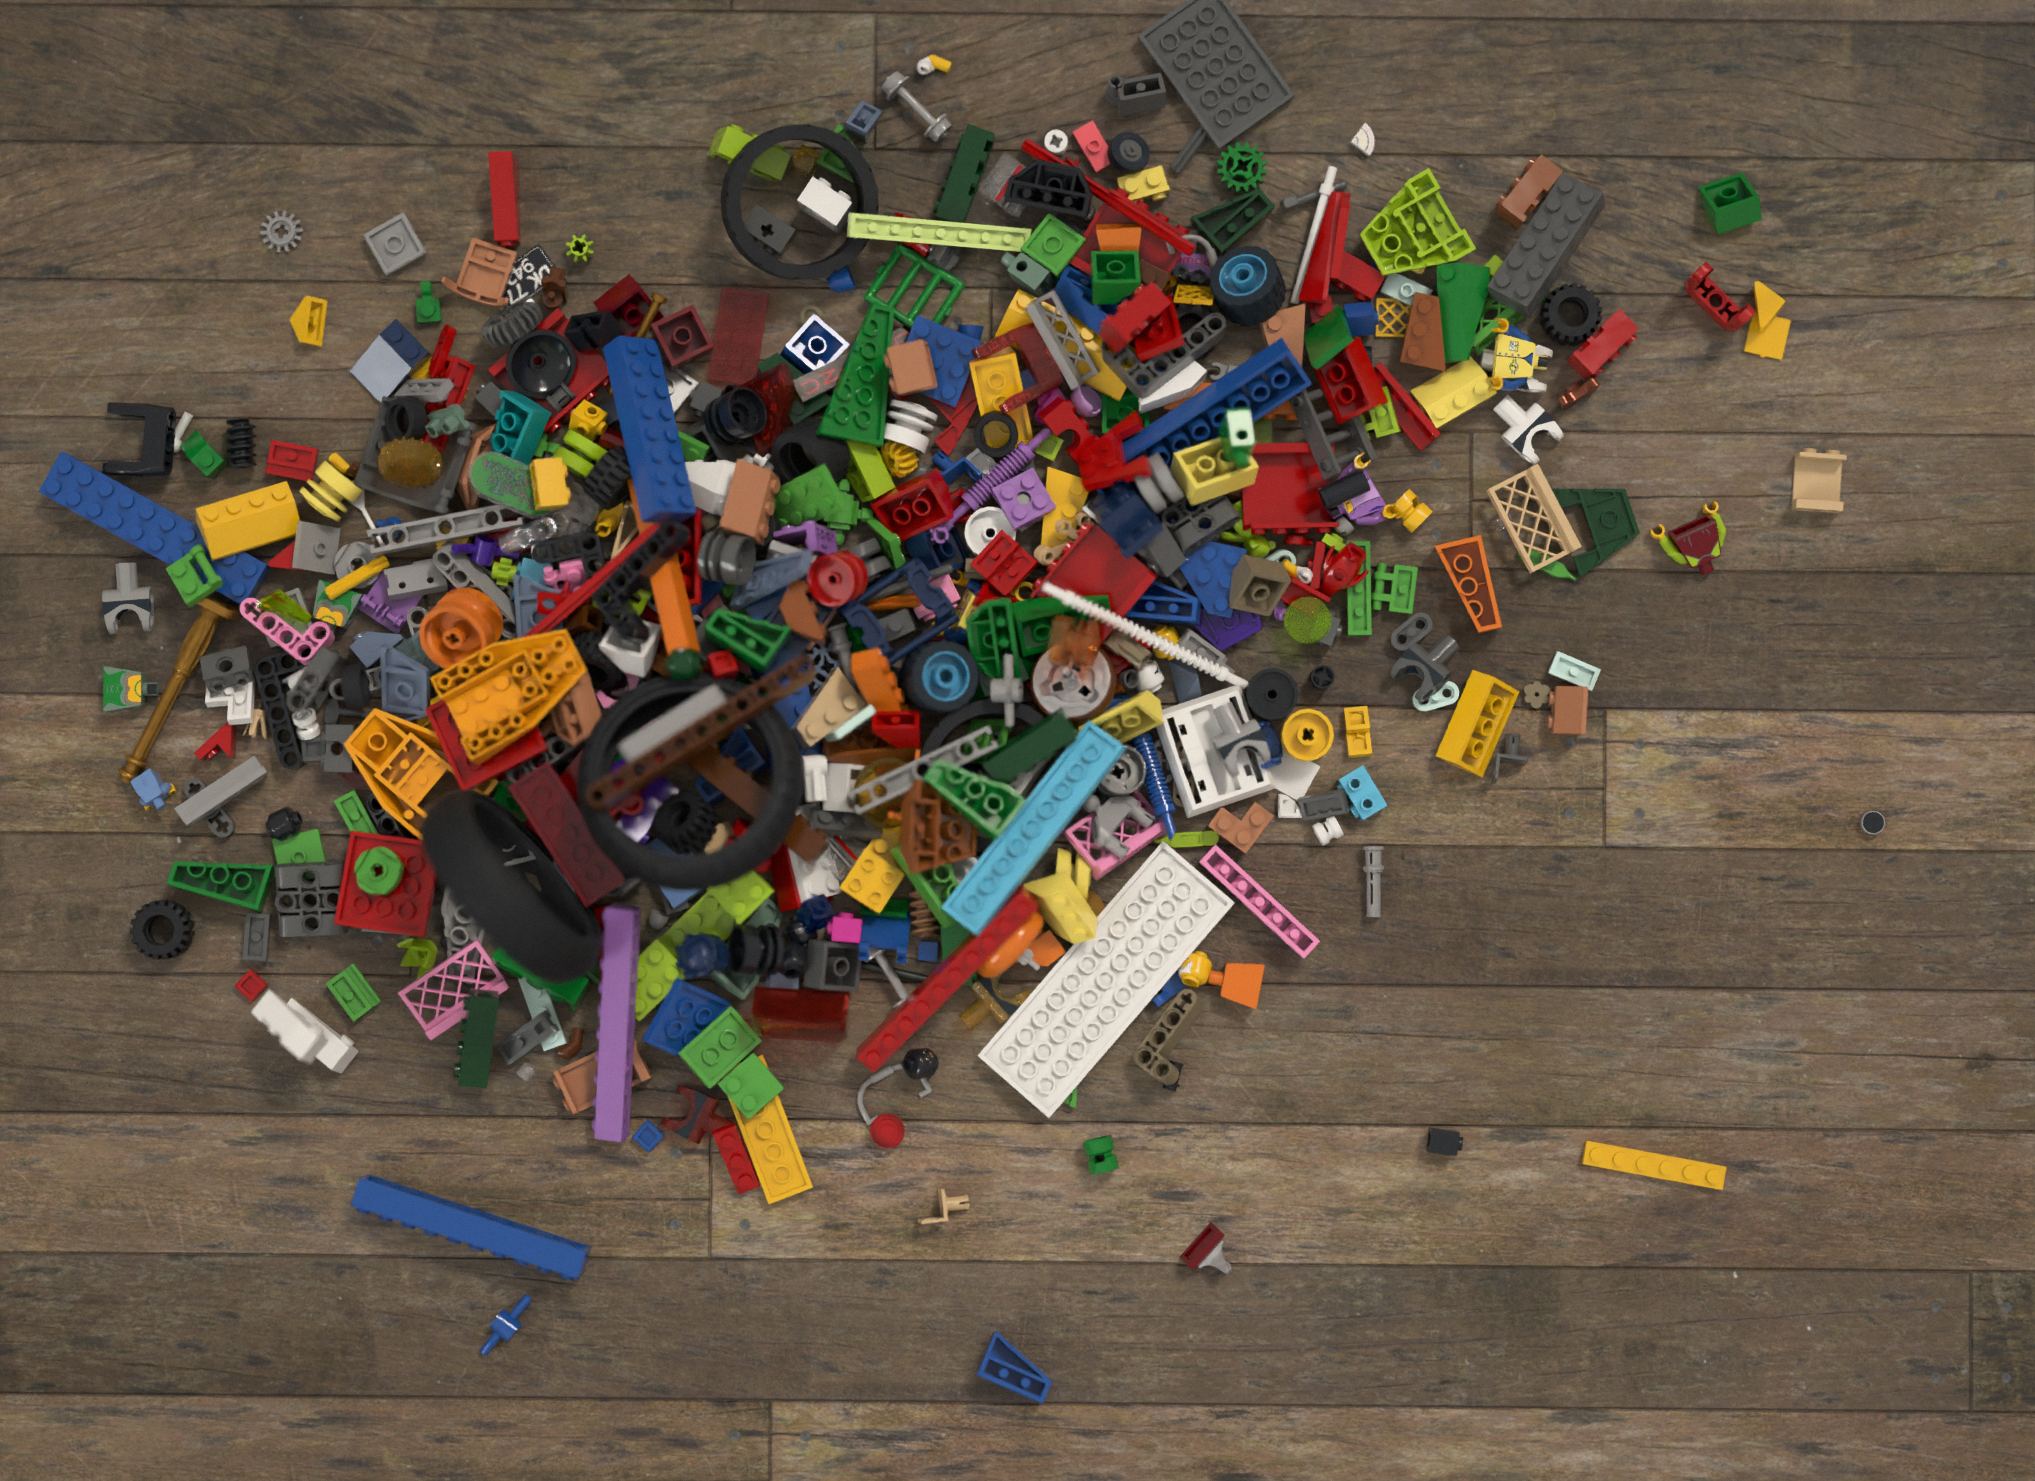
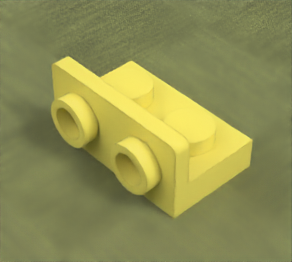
M1162 165L1117 178L1119 188L1130 194L1128 199L1135 203L1138 199L1142 202L1152 199L1154 202L1166 198V194L1170 192Z

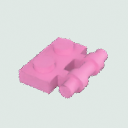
M582 558L560 561V569L553 570L550 565L545 566L543 569L545 584L562 592L566 581H570L571 592H575L587 582ZM563 580L564 584L558 585L557 582Z

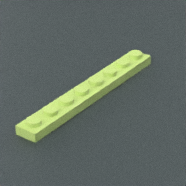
M849 213L847 237L1021 252L1020 248L1031 236V229L858 213Z

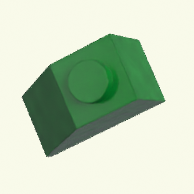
M197 430L180 445L188 458L206 477L212 480L230 464Z

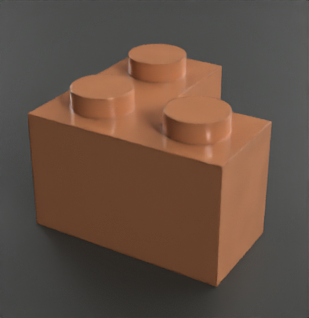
M1256 802L1252 803L1240 820L1225 808L1220 807L1207 827L1239 851L1246 854L1274 815Z

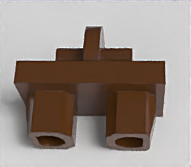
M551 267L549 276H542V301L549 309H556L561 306L562 302L568 301L569 294L567 279L564 278V269Z

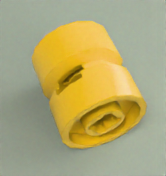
M1408 489L1397 500L1396 506L1391 507L1390 511L1392 514L1400 513L1395 518L1402 519V524L1412 533L1433 511L1424 502L1419 503V497L1412 490Z

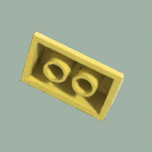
M1471 356L1468 361L1457 363L1410 391L1418 407L1437 429L1497 394L1496 390L1488 391L1487 388L1493 387L1490 380H1487L1488 376Z
M1145 690L1104 711L1090 722L1122 744L1164 723L1161 701L1149 690ZM1086 723L1078 727L1079 731H1081V729L1085 726Z
M1067 871L1023 885L1038 899V909L1042 912L1045 921L1055 935L1074 945L1096 938L1097 917Z

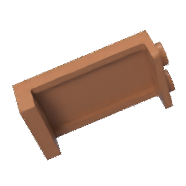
M635 1038L632 1087L653 1077ZM596 1052L554 1071L555 1077H552L557 1090H562L565 1096L562 1099L564 1106L568 1112L572 1111L573 1115L593 1106L594 1096L597 1094V1085L594 1083L595 1074L598 1071V1062L595 1059Z

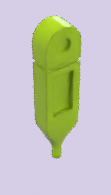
M1214 831L1175 833L1171 841H1169L1168 835L1162 839H1156L1154 844L1164 841L1173 848L1212 846L1217 844L1219 836Z

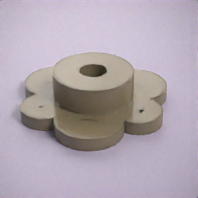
M1535 681L1533 685H1526L1524 687V693L1526 694L1524 697L1525 702L1530 703L1533 708H1540L1542 703L1545 704L1549 701L1547 695L1550 692V688L1547 685H1541L1539 681Z

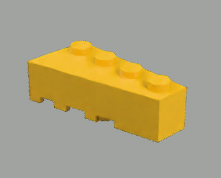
M1047 467L1046 490L1054 502L1056 510L1048 513L1043 518L1041 545L1053 548L1073 540L1067 535L1058 533L1055 529V524L1058 520L1064 519L1069 521L1074 529H1077L1078 525L1075 523V516L1077 513L1083 512L1082 508L1085 506L1089 492L1083 487L1080 477ZM1063 555L1055 557V559L1059 561ZM1039 564L1040 566L1045 567V568H1047V567L1049 566V565Z

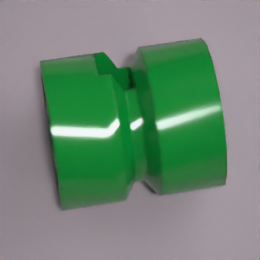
M1112 1135L1082 1142L1085 1155L1090 1157L1087 1161L1090 1175L1119 1168L1117 1155L1112 1153V1150L1115 1148ZM1104 1154V1159L1099 1160L1098 1155Z

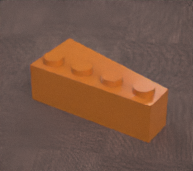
M1481 535L1436 545L1435 549L1478 633L1502 629Z

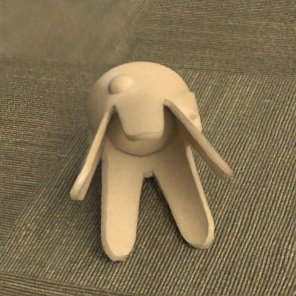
M259 703L258 709H254L253 723H247L242 736L246 734L250 724L249 735L251 738H255L261 721L262 736L264 739H267V715L265 710H260L261 703Z

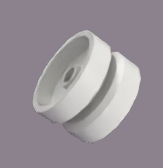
M989 506L981 508L968 519L965 526V539L967 547L973 555L978 556L1001 530L1007 533L1013 540H1016V531L1013 530L1002 509ZM989 529H993L995 535L988 537L986 531L989 532Z

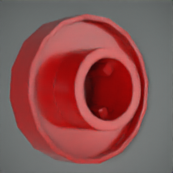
M891 1113L877 1116L870 1127V1135L873 1142L882 1148L897 1146L903 1140L905 1134L902 1120Z

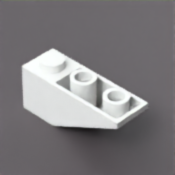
M1194 361L1153 394L1146 398H1139L1138 412L1142 414L1191 396L1206 380L1207 370Z

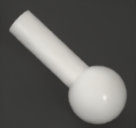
M184 412L175 430L174 453L180 451L181 438L193 417L187 412Z

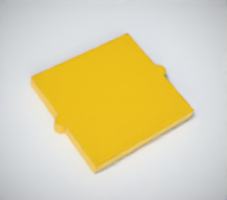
M1755 313L1751 317L1744 352L1760 355V358L1769 357L1782 360L1791 320L1775 317L1767 329L1759 333L1757 314Z

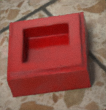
M250 969L234 987L250 1002H253L269 984L253 969Z

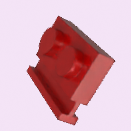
M271 440L265 473L306 482L308 479L313 481L319 449Z

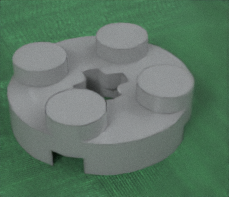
M353 542L344 545L338 551L334 560L338 579L354 571V561L359 562L362 559L364 561L362 565H365L380 555L375 556L371 554L370 545L364 542ZM381 572L353 588H368L377 581Z

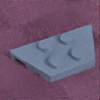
M515 574L513 575L517 639H519L547 616L537 613L538 592L560 594L562 592ZM549 598L543 600L544 607L548 609L555 608L556 603L554 600ZM565 619L550 632L565 630Z
M383 643L380 647L382 711L409 722L428 716L425 708L430 706V669L392 646Z

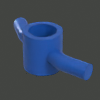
M525 1294L510 1313L503 1309L490 1324L489 1328L494 1332L480 1349L483 1355H488L501 1338L508 1342L519 1329L522 1323L517 1318L532 1301L528 1295Z

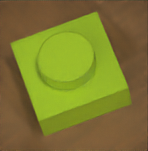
M1051 434L1032 452L1054 462L1064 440Z
M1333 532L1331 535L1326 533L1321 540L1328 549L1335 546V553H1338L1345 546L1342 543L1344 539Z

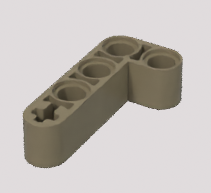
M1184 989L1179 992L1134 1053L1136 1064L1165 1085L1174 1084L1179 1077V1071L1176 1066L1166 1058L1202 1012L1204 1001L1201 996L1191 989ZM1180 1017L1179 1022L1173 1025L1174 1019ZM1165 1036V1041L1159 1044L1160 1038ZM1151 1054L1150 1061L1145 1063V1058ZM1169 1068L1168 1073L1162 1077L1163 1070Z

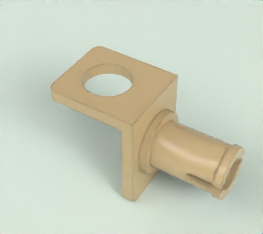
M938 1188L941 1216L918 1219V1223L928 1224L948 1221L949 1211L969 1210V1203H960L969 1201L968 1195L947 1197L945 1189Z

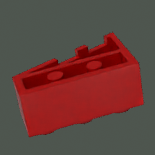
M1619 308L1566 361L1585 381L1590 376L1596 378L1604 370L1601 366L1607 360L1611 363L1620 354L1618 349L1623 344L1628 346L1637 338L1634 333L1639 328Z

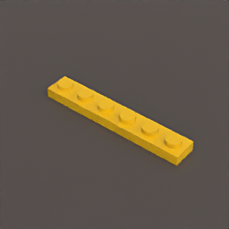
M1588 1140L1585 1141L1582 1164L1719 1190H1723L1727 1168L1722 1165Z

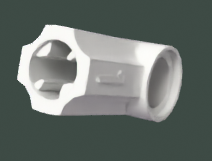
M824 754L800 756L805 802L826 801L825 775L828 769L826 756Z

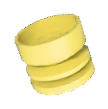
M324 460L315 471L321 482L318 484L308 479L307 483L314 490L310 492L302 486L299 492L303 494L307 503L325 517L327 516L339 522L342 517L334 511L336 507L346 513L348 510L341 501L346 499L354 503L364 491Z

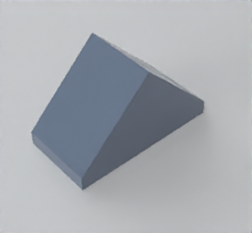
M861 101L845 122L844 129L846 134L867 143L882 114V110Z

